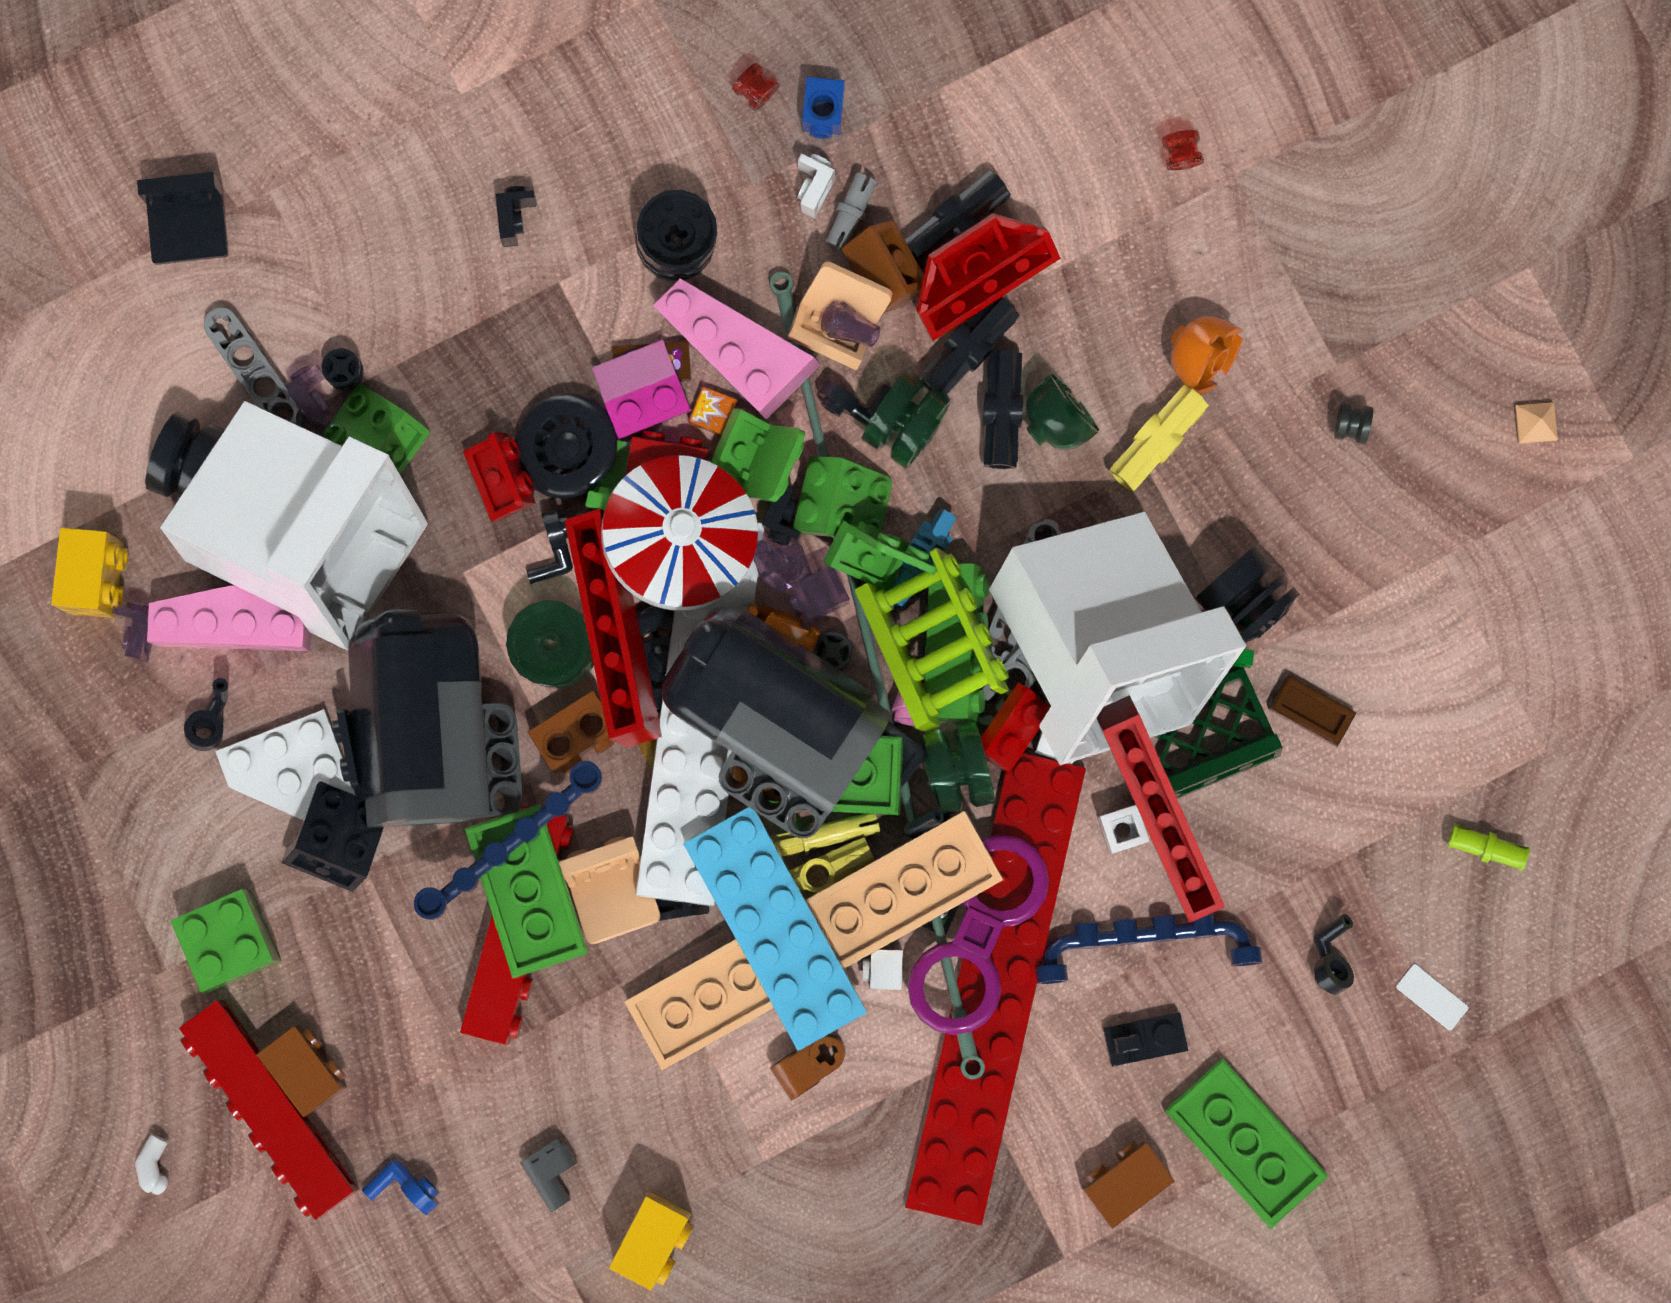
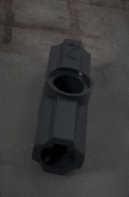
M989 170L959 196L954 194L933 212L930 220L905 239L918 265L924 269L929 254L985 219L1011 197V193L1005 183L997 174Z
M1003 297L979 311L969 323L964 322L950 336L943 346L945 349L922 371L918 380L929 392L943 401L969 371L974 372L986 360L990 351H993L995 348L993 345L1016 323L1020 316L1019 313Z
M1011 350L990 351L988 391L984 394L983 426H986L983 467L1002 470L1016 469L1018 431L1022 427L1023 394H1020L1023 353Z

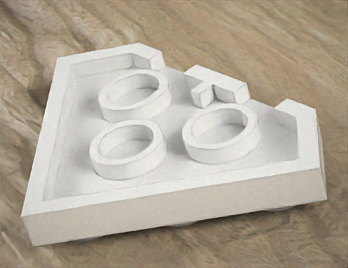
M324 709L215 751L229 788L301 820L304 819L313 790L319 781L358 796L356 789L351 787L350 782H344L340 759H343L344 756L339 744L335 740L332 724L327 711Z

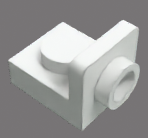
M801 154L797 160L798 169L814 178L813 180L807 178L804 181L798 194V199L802 200L800 203L802 213L816 219L836 180L835 170L831 168L832 164L819 155L812 154L811 157Z

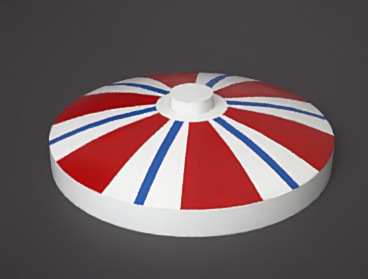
M678 455L650 460L633 469L618 483L604 511L601 539L607 563L612 573L625 589L650 605L681 611L711 605L727 596L737 587L753 561L758 542V526L755 511L747 493L729 473L709 461Z

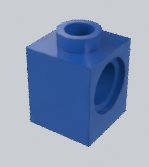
M806 78L802 119L803 132H810L809 135L811 137L819 139L832 138V134H841L845 80ZM819 103H827L834 110L829 116L820 117L813 112V108Z

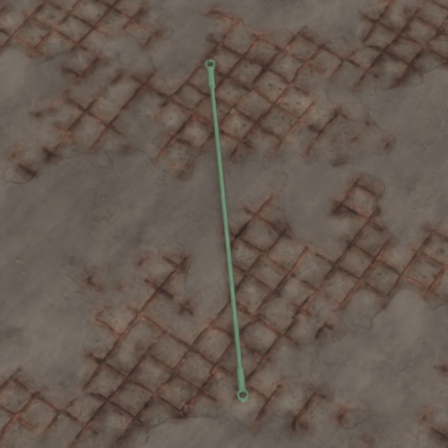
M777 272L770 279V288L772 293L777 296L787 337L796 311L791 293L793 281L789 274ZM779 279H785L789 285L785 290H778L774 286L775 282ZM787 339L792 345L802 350L801 345ZM808 377L801 386L818 456L828 457ZM848 575L879 705L890 711L870 625L855 593V589L860 587L859 580ZM907 781L901 789V796L909 823L917 819ZM940 915L932 919L937 944L947 942ZM951 958L942 959L954 1010L951 1012L952 1018L967 1017V1009H963ZM972 1032L957 1034L963 1059L961 1071L966 1078L977 1079L984 1073L985 1066L978 1057ZM969 1060L979 1062L980 1071L978 1074L969 1075L966 1072L965 1065Z

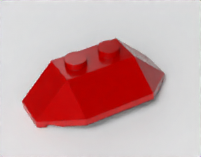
M993 213L929 254L916 311L931 340L938 339L1061 259L1049 231L1042 226Z

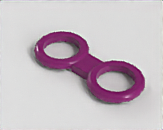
M1000 834L985 837L982 841L989 853L1005 850L1016 853L1026 861L1033 877L1032 891L1026 901L1013 910L998 911L985 906L978 900L976 895L966 900L962 904L967 912L954 941L939 943L921 954L911 968L907 986L910 1005L918 1018L937 1032L950 1035L969 1033L987 1023L998 1007L1002 990L999 971L990 958L1003 927L1019 925L1034 916L1046 899L1049 886L1046 863L1038 850L1022 838ZM951 957L967 959L976 965L984 977L986 988L984 999L978 1009L967 1017L957 1019L943 1017L932 1010L925 999L923 989L926 974L931 967L942 959Z

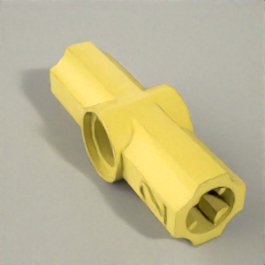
M1184 384L1159 414H1154L1133 438L1134 442L1122 453L1108 472L1122 487L1134 493L1159 463L1163 464L1184 440L1182 436L1205 413L1209 405L1199 393Z
M862 837L818 858L810 859L805 864L789 871L805 900L873 863L875 860L865 838ZM813 866H823L829 872V880L822 887H813L807 881V872Z

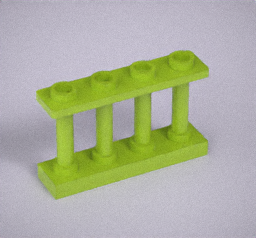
M938 548L929 551L937 568L934 575L924 571L888 591L885 589L880 590V588L869 583L855 589V593L915 728L927 733L941 726L937 714L940 713V708L987 684L990 685L993 691L1000 694L1009 691L1005 682L1009 678L1006 667L999 657L994 658L989 647L993 643L991 634L983 622L978 623L973 610L977 609L975 599L968 588L963 589L958 579V576L962 574L960 566L951 553L947 555L946 552ZM942 580L951 599L950 601L904 625L895 623L890 611L894 609L896 603ZM958 615L966 632L965 636L918 660L916 658L911 659L906 645L909 644V639ZM972 649L974 650L982 670L933 695L930 692L926 693L921 681L925 678V673Z

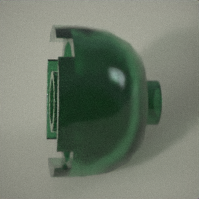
M1054 373L1040 381L1030 392L1026 401V414L1031 424L1026 429L1039 445L1047 442L1055 449H1075L1091 440L1098 433L1099 427L1082 402L1078 403L1071 395V389Z

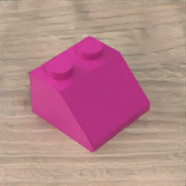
M663 340L592 367L603 401L619 439L691 411Z

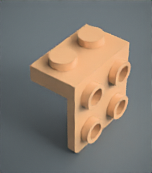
M824 262L796 308L787 339L857 370L862 362L869 336L889 305L893 293L890 289L834 263Z
M623 836L612 838L606 841L603 847L592 851L582 849L572 852L567 856L566 860L559 862L563 877L570 888L585 938L590 944L606 941L652 925L660 920L661 915L656 899L635 896L641 853L633 836L629 838Z

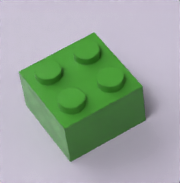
M240 889L170 921L201 993L213 992L281 961L251 890Z

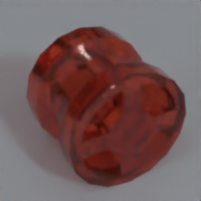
M756 62L741 74L734 83L732 91L737 96H744L748 100V106L753 111H757L775 94L780 83L775 78H768L763 72V67Z
M1184 130L1162 137V145L1168 151V158L1165 161L1168 170H1185L1204 163L1203 153L1198 151L1197 145L1200 141L1199 131Z

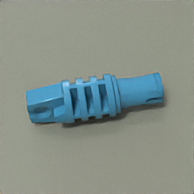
M945 509L938 510L930 524L923 521L910 545L929 555V551L935 548L945 552L953 539L947 534L957 517ZM930 555L927 562L934 564ZM902 562L901 571L890 589L924 572V570ZM912 596L896 603L895 606L905 609Z

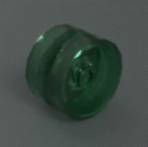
M909 369L905 370L891 387L861 437L863 442L878 451L886 447L895 434H897L898 436L890 450V459L906 470L916 460L921 451H924L940 428L942 419L953 398L935 388L930 390L919 404H916L924 388V379Z
M544 600L530 604L515 616L508 628L506 648L511 664L521 676L537 685L554 689L570 687L588 676L594 666L584 614L563 602ZM557 640V646L554 650L547 648L549 641Z
M975 721L955 726L953 731L955 751H951L947 735L941 729L921 734L923 747L927 750L928 754L923 760L931 792L935 793L938 808L943 816L962 810L963 798L960 788L962 786H965L969 801L975 808L995 803L987 759Z

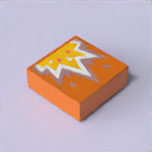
M702 387L689 419V424L722 436L733 408H736L738 405V400Z

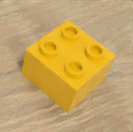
M60 528L51 605L68 614L115 618L116 609H121L124 598L123 587L119 586L120 573L126 570L128 563V550L123 548L124 542L108 532Z
M650 1192L645 1197L609 1269L650 1291L656 1283L663 1286L676 1263L675 1260L670 1258L674 1248L677 1247L682 1250L694 1228V1225L688 1222L692 1213Z

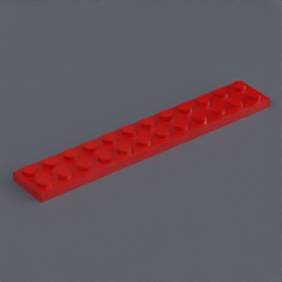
M1023 753L1011 772L1005 771L991 836L1006 834L1019 837L1038 850L1047 866L1049 878L1047 895L1034 916L1019 925L1003 927L990 955L992 962L999 971L1002 990L998 1007L987 1023L972 1031L978 1057L985 1066L981 1077L968 1079L963 1075L961 1071L963 1059L957 1035L945 1033L905 1208L982 1226L1037 986L1036 968L1041 966L1086 771L1084 767L1067 763L1059 765L1058 761ZM1005 850L990 852L989 854L1004 880L977 894V898L990 909L998 911L1013 910L1023 904L1031 894L1033 886L1032 871L1026 861L1016 853ZM962 958L957 985L963 1009L966 1008L968 1015H970L982 1003L986 988L984 977L978 967L969 960ZM953 1005L951 1006L949 1018L953 1019L951 1012L954 1011ZM969 1060L965 1065V1070L969 1075H976L980 1071V1064L976 1060Z

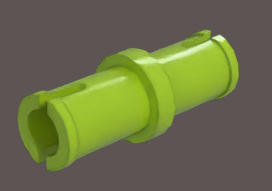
M1456 823L1452 828L1447 844L1448 848L1479 856L1482 862L1489 863L1491 860L1519 869V871L1524 870L1530 853V847L1499 839L1496 833L1489 832L1487 835L1459 826Z

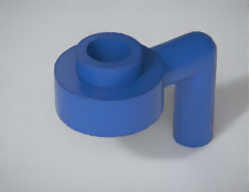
M392 1160L362 1189L363 1193L373 1201L391 1182L396 1180L400 1184V1188L405 1196L425 1215H428L439 1205L438 1200L435 1198L439 1194L437 1188L425 1176L418 1180L399 1160Z

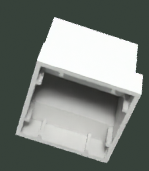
M244 401L160 529L184 561L297 615L310 633L348 650L354 641L355 632L359 624L369 618L428 523L388 454L351 437H348L343 446L338 445Z
M1146 512L1013 547L989 588L1051 705L1039 727L1059 765L1110 750L1096 718L1103 707L1129 695L1140 714L1150 738L1190 726L1246 647L1244 640L1224 606L1201 612Z

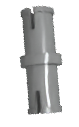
M855 173V178L844 202H839L836 211L839 213L828 238L825 240L827 245L833 247L837 244L842 234L836 247L840 251L852 240L859 222H864L867 216L864 211L878 184L876 180L870 177L869 180H866L861 191L867 177L861 173Z

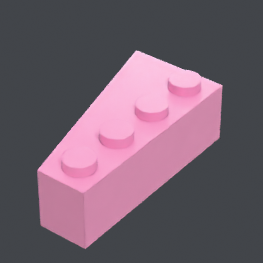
M679 279L653 305L765 419L820 366L813 356L682 279Z
M235 585L149 603L147 642L157 647L310 651L311 633L297 615Z

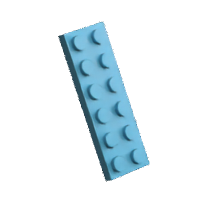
M748 807L683 843L798 1051L867 1013L864 1004L756 811Z

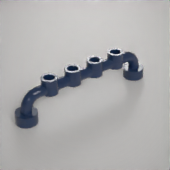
M581 761L575 764L570 771L571 784L561 792L550 794L546 799L545 805L531 817L519 819L510 834L499 843L493 842L487 845L483 856L468 868L458 869L453 875V880L441 890L432 887L420 890L414 898L416 913L428 920L440 918L445 913L449 902L462 892H471L476 889L479 878L493 867L504 866L509 860L510 853L522 843L535 841L539 837L540 829L554 817L567 815L571 804L582 794L595 792L601 786L603 778L599 767L590 761Z
M1213 912L1191 923L1176 924L1175 916L1169 915L1152 918V926L1137 927L1136 919L1114 921V930L1098 931L1097 923L1074 925L1075 933L1056 937L1048 944L1044 952L1043 966L1036 968L1037 984L1067 982V965L1059 964V956L1062 952L1069 949H1092L1112 945L1125 946L1144 942H1168L1187 938L1201 939L1220 935H1228L1236 941L1237 948L1230 950L1231 966H1250L1263 962L1261 947L1253 946L1250 935L1244 927L1230 920H1214Z

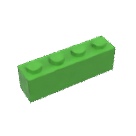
M959 564L962 574L958 576V579L963 589L968 588L975 599L977 609L973 610L978 623L983 622L988 629V617L984 612V597L989 595V577L985 574V569L976 564ZM942 580L929 586L928 612L951 600ZM958 615L927 630L926 655L966 635ZM972 649L925 673L924 688L926 693L930 692L933 695L982 670L974 650ZM978 689L940 708V713L937 714L939 722L979 723V713H983L985 708L984 691Z

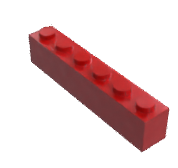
M597 509L566 519L565 525L608 738L628 748L661 738L662 733L633 594L625 589L617 580L607 563L601 539L604 511Z
M1130 695L1103 707L1096 719L1189 923L1224 908L1223 900Z
M524 805L521 806V810L529 808ZM566 816L554 817L547 823L558 860L560 859L562 849H569L574 833V827L568 826L570 818ZM493 915L491 916L460 1033L509 1045L511 1038L517 1039L519 1036L523 1016L517 1014L521 1000L528 1001L533 978L528 977V974L512 978Z
M216 1000L179 1027L184 1035L180 1039L184 1048L193 1058L197 1055L207 1067L203 1070L206 1079L216 1090L220 1087L229 1098L225 1102L228 1110L236 1120L241 1121L244 1119L252 1131L248 1134L249 1139L260 1153L266 1151L274 1162L271 1166L273 1173L283 1185L290 1184L297 1194L293 1198L294 1202L306 1217L312 1215L315 1220L322 1218L360 1190L310 1119L302 1117L258 1058L257 1054L261 1050L225 1000Z

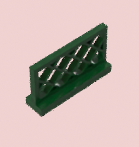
M1244 668L1227 674L1216 688V690L1218 689L1216 696L1211 695L1208 702L1212 703L1206 721L1195 718L1192 724L1202 727L1195 746L1174 738L1177 730L1171 731L1170 736L1165 734L1154 736L1167 742L1160 762L1164 770L1169 772L1166 775L1177 799L1281 756L1283 749L1277 734H1274ZM1239 680L1246 693L1241 707L1220 699L1224 687ZM1248 700L1251 704L1253 711L1245 709ZM1217 705L1238 713L1231 731L1210 724ZM1242 715L1257 720L1263 734L1251 739L1236 734L1235 732ZM1207 730L1228 737L1224 750L1214 754L1200 748ZM1232 740L1241 742L1230 747ZM1171 744L1193 752L1188 765L1176 768L1164 763ZM1197 754L1205 757L1194 762Z

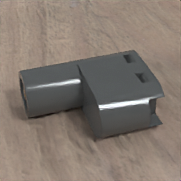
M557 1138L520 1162L550 1212L555 1211L571 1200L556 1176L578 1162L566 1143L563 1144L560 1138Z

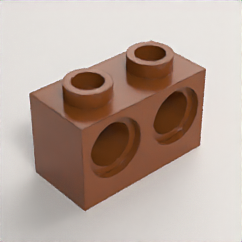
M594 691L589 692L527 732L549 768L555 774L562 771L566 775L570 773L575 764L583 761L581 757L592 750L599 754L615 744V742L608 738L602 703ZM590 715H597L603 721L601 731L596 735H586L582 729L583 721ZM557 736H565L570 741L569 751L563 756H554L550 752V743Z

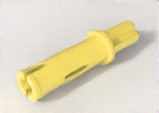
M864 813L823 823L819 830L808 838H798L788 832L770 837L781 857L805 852V855H810L809 851L862 837L880 835L879 823L860 827L859 825L877 821L876 814Z

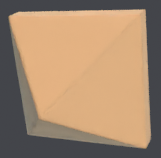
M1554 402L1515 406L1519 444L1558 440Z

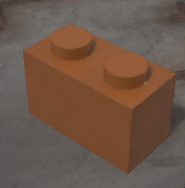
M894 220L869 226L842 248L849 266L855 274L892 291L891 301L884 313L902 308L920 294L924 274Z
M301 1025L290 1028L260 1051L257 1056L304 1118L312 1115L347 1087L342 1081L346 1075L333 1058L327 1061L319 1051V1048L323 1045L311 1028L308 1027L304 1030Z
M1134 1140L1115 1154L1119 1159L1107 1169L1101 1164L1084 1177L1087 1184L1081 1189L1112 1229L1175 1182L1150 1146L1144 1141L1139 1145Z

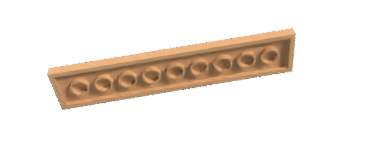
M963 811L808 898L806 902L842 967L845 969L1004 879L966 811ZM736 939L625 1001L628 1010L661 1070L666 1069L774 1008Z

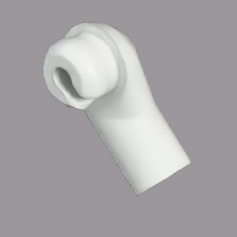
M152 1133L136 1159L135 1168L139 1186L146 1193L152 1192L159 1195L167 1188L168 1178L159 1172L157 1162L165 1150L168 1141Z

